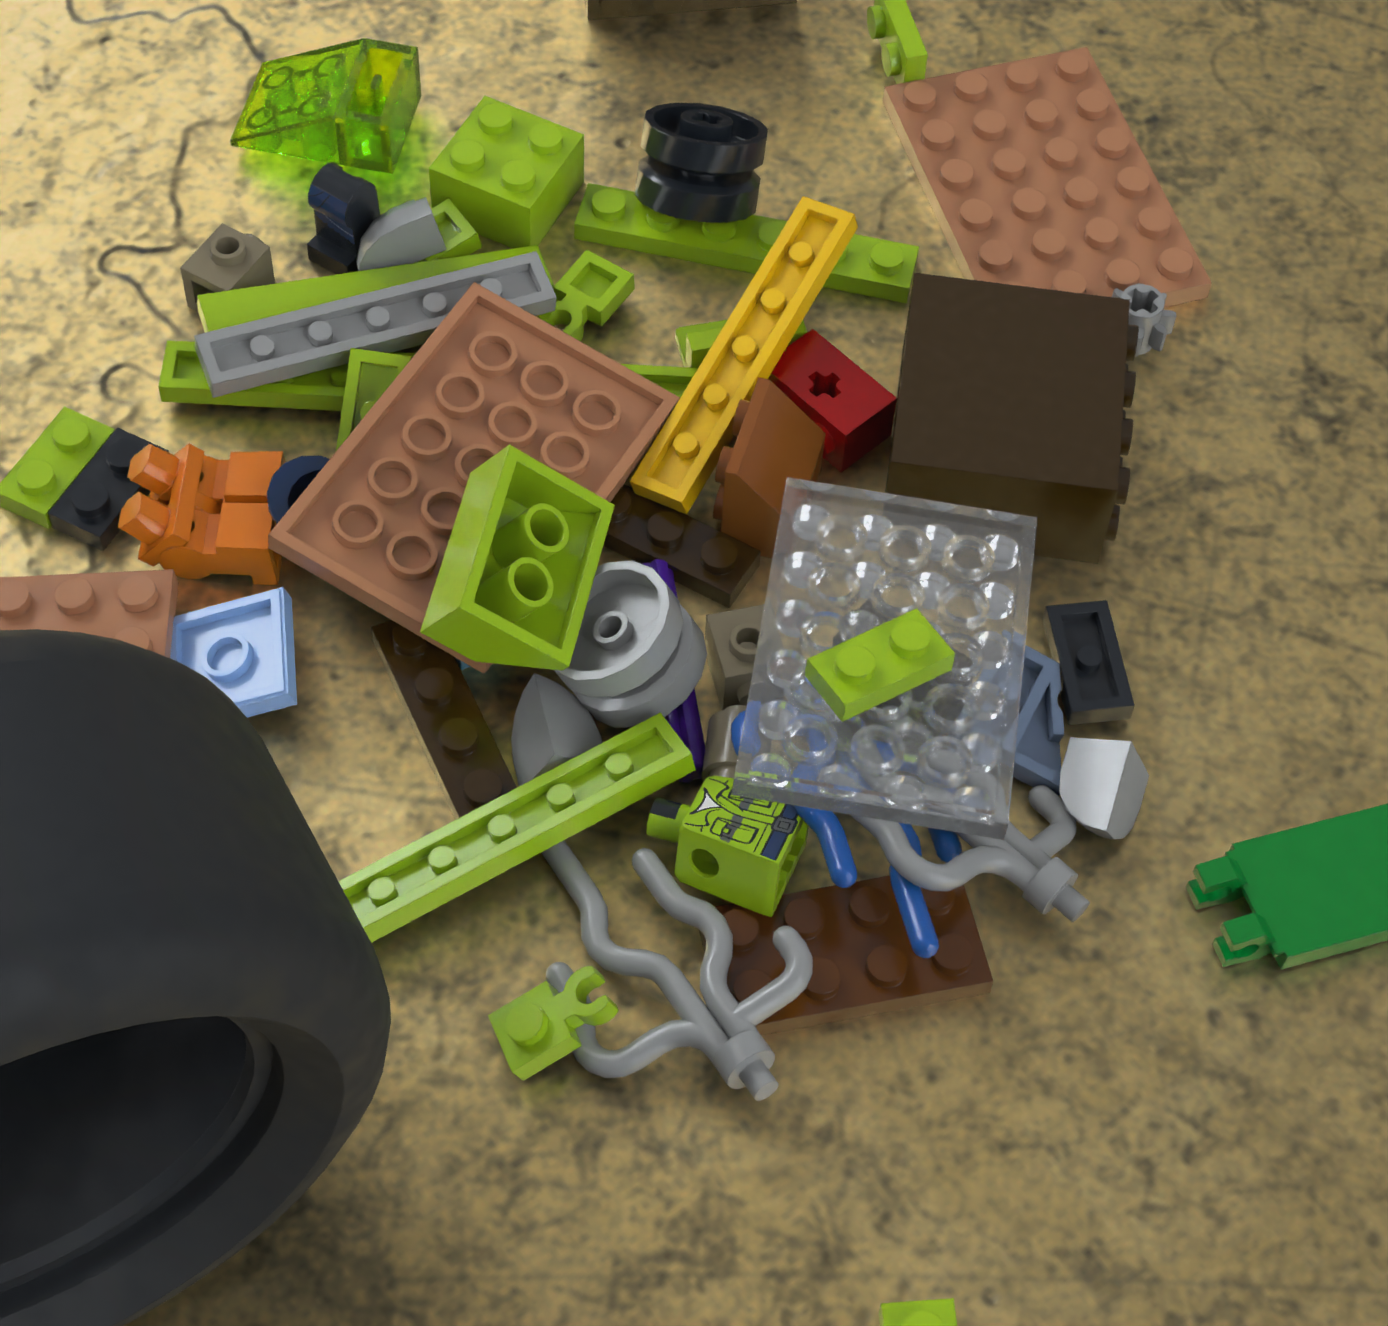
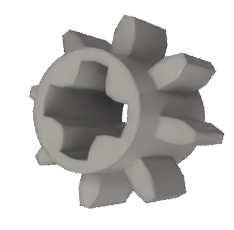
M1140 283L1129 286L1124 291L1117 288L1114 289L1112 297L1130 299L1128 324L1139 326L1135 356L1138 357V355L1145 354L1152 348L1160 352L1163 349L1166 335L1172 333L1176 319V312L1163 310L1167 294L1160 293L1152 286Z

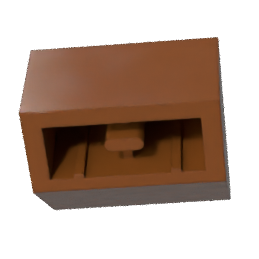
M758 377L751 400L740 399L732 426V435L737 436L734 448L724 446L720 453L715 482L721 483L714 504L713 519L722 521L721 532L760 550L761 556L791 564L821 473L826 433L771 380Z

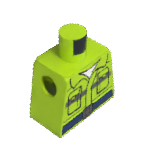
M715 775L705 779L691 806L657 797L652 805L647 822V836L678 844L674 874L679 882L769 917L773 916L807 843L809 826L795 810L790 798L789 787Z

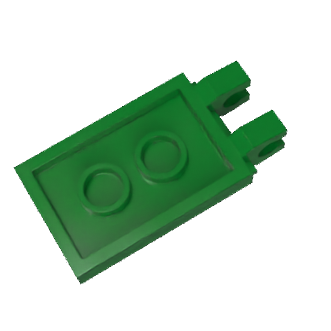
M1388 804L1233 843L1230 850L1225 852V856L1195 865L1193 873L1196 879L1188 881L1186 890L1196 910L1230 903L1244 896L1252 911L1250 914L1222 923L1220 930L1223 936L1215 938L1212 943L1222 966L1226 967L1260 959L1272 953L1282 970L1388 941Z

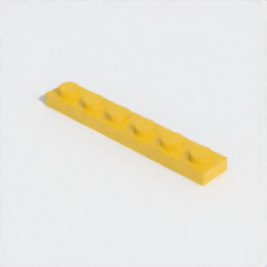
M802 196L629 481L635 494L688 514L716 467L722 448L728 446L734 436L732 435V426L740 399L750 401L758 377L763 379L769 378L856 232L858 225L854 213Z

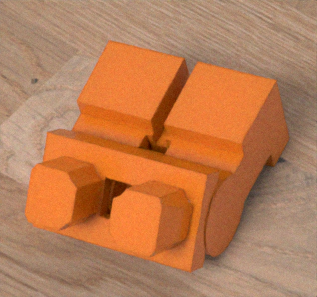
M190 443L174 455L148 444L133 456L130 461L127 478L150 490V496L148 497L141 492H137L129 498L121 509L118 528L141 541L138 560L153 567L160 563L163 569H174L175 575L184 579H202L210 574L251 575L253 584L278 585L282 556L268 548V535L276 526V523L268 510L267 490L273 474L286 462L283 451L231 452L229 460H218L210 456H204L205 451Z

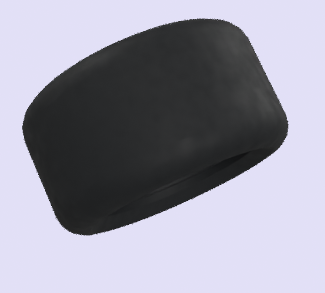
M40 629L0 630V1326H124L176 1296L243 1249L285 1213L325 1171L359 1124L374 1097L381 1079L391 1026L390 997L374 947L265 743L247 717L222 690L205 676L176 660L121 640L81 632Z

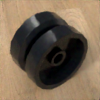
M669 103L650 108L645 113L641 147L648 156L639 161L634 195L643 205L656 212L678 219L710 223H728L744 220L756 213L761 178L754 169L763 164L768 128L760 120L743 112L721 106L701 103Z

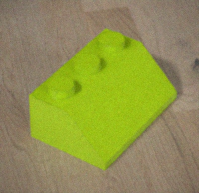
M509 444L470 472L420 633L474 662L560 671L568 668L615 505Z

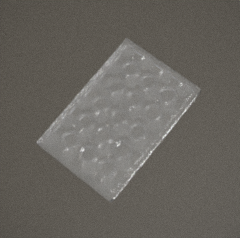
M787 477L731 795L1004 840L1009 824L1037 517ZM917 608L956 653L952 670L842 722L804 676L807 659Z

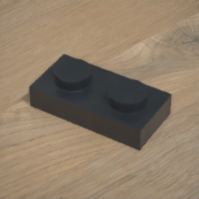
M117 428L48 512L52 528L104 552L121 530L118 528L121 509L126 501L137 492H141L146 496L150 494V490L127 478L131 459L148 444L167 452L169 450Z
M1107 600L1046 606L1042 621L1051 658L1060 664V694L1068 725L1131 719L1135 705Z

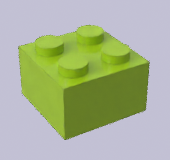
M484 96L429 167L431 208L449 198L477 234L511 248L539 245L584 183V134Z

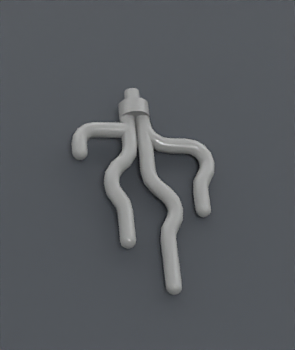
M799 681L790 682L785 686L783 698L786 703L847 755L852 761L861 781L873 794L889 805L937 818L973 847L960 853L945 864H935L927 861L912 848L902 826L890 813L859 788L847 790L842 797V806L845 811L878 840L888 862L902 877L924 889L946 892L961 887L976 875L993 873L1017 885L1024 891L1022 897L1043 915L1055 907L1071 922H1074L1087 909L1090 902L1072 887L1078 878V874L1060 858H1051L1066 847L1076 834V820L1067 812L1062 798L1045 785H1038L1029 791L1028 800L1030 805L1049 822L1050 826L1033 838L1028 839L1008 820L1004 812L1003 800L998 787L982 768L971 760L937 745L898 711L885 709L878 715L877 723L880 730L925 768L966 788L974 797L979 817L946 793L928 787L912 785L893 776L884 767L875 747L847 720L842 722L830 706L811 689Z
M565 841L541 852L581 912V939L588 955L605 970L623 976L644 977L655 982L681 1018V1020H670L650 1029L627 1046L618 1050L603 1048L596 1039L595 1026L583 1024L575 1029L582 1044L581 1047L573 1051L575 1059L590 1073L604 1078L626 1077L643 1069L666 1052L675 1048L692 1047L701 1050L710 1059L730 1088L740 1089L747 1087L757 1101L771 1096L779 1085L769 1071L775 1061V1053L755 1026L795 1000L807 988L813 973V957L800 934L791 926L779 927L774 932L773 945L786 963L784 972L738 1003L727 985V973L733 953V934L726 918L711 903L686 894L652 850L647 848L637 850L632 857L633 869L658 904L672 918L698 928L705 937L706 951L700 967V991L706 1003L705 1005L682 971L666 956L645 949L624 948L616 945L611 940L608 934V907L603 896ZM555 962L547 968L546 980L560 993L564 990L567 980L574 972L567 964ZM589 995L587 996L586 1004L592 1003Z

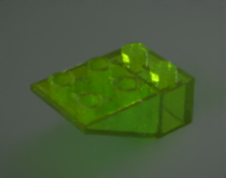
M361 38L262 62L231 136V146L326 163L334 162L338 165L393 174L422 96L418 47Z

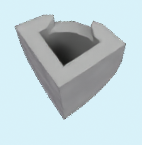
M424 197L417 201L413 199L395 206L372 221L360 240L356 260L358 271L411 264L447 250L427 198Z
M535 673L522 692L513 722L511 737L512 755L519 786L603 743L592 715L578 698L557 682Z
M1070 737L1060 771L1059 793L1067 812L1086 829L1104 838L1122 839L1125 838L1134 826L1141 808L1149 774L1132 741Z

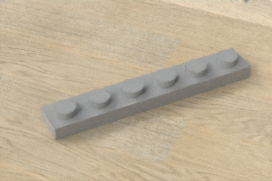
M537 251L194 335L195 350L214 398L348 364L350 348L391 353L423 345L474 282L534 316L555 311L557 297Z

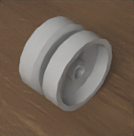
M635 561L607 562L597 567L570 666L563 671H554L568 688L572 690L595 720L614 728L633 727L660 712L664 717L667 716L688 698L702 677L707 657L704 634L682 607L680 601L652 567Z

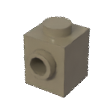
M223 223L180 267L187 306L197 312V295L275 284L270 246L264 244L262 240L252 234H243Z
M768 603L706 615V658L721 709L724 710L733 705L765 708L773 702L783 701L788 665Z

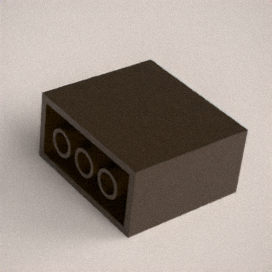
M914 273L902 349L880 536L1098 564L1104 540L1115 541L1120 515V505L1117 504L1125 505L1130 482V468L1122 467L1123 457L1120 456H1128L1133 432V419L1125 418L1126 411L1123 410V407L1131 408L1136 382V372L1128 371V364H1126V361H1134L1139 332L1138 325L1128 324L1130 299Z

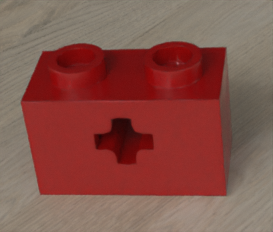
M811 329L786 347L767 380H771L826 433L823 458L842 473L891 436L897 398L814 329Z

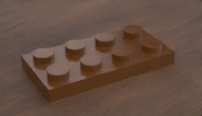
M890 875L856 881L848 888H840L833 885L783 894L772 917L759 914L734 903L715 906L726 918L733 934V953L727 973V985L738 1003L784 972L786 963L773 945V935L779 927L791 926L806 942L813 957V973L807 988L795 1000L755 1026L761 1035L988 994L991 992L993 978L964 885L946 892L930 891L920 887L939 941L937 953L931 958L925 959L918 957L912 950L892 890ZM699 930L705 954L706 940L703 933Z

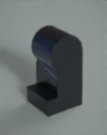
M334 162L327 163L315 175L308 192L309 206L315 209L314 218L316 235L307 243L308 258L310 261L334 274L358 271L356 260L360 240L372 221L380 216L377 189L371 182L343 171V167Z

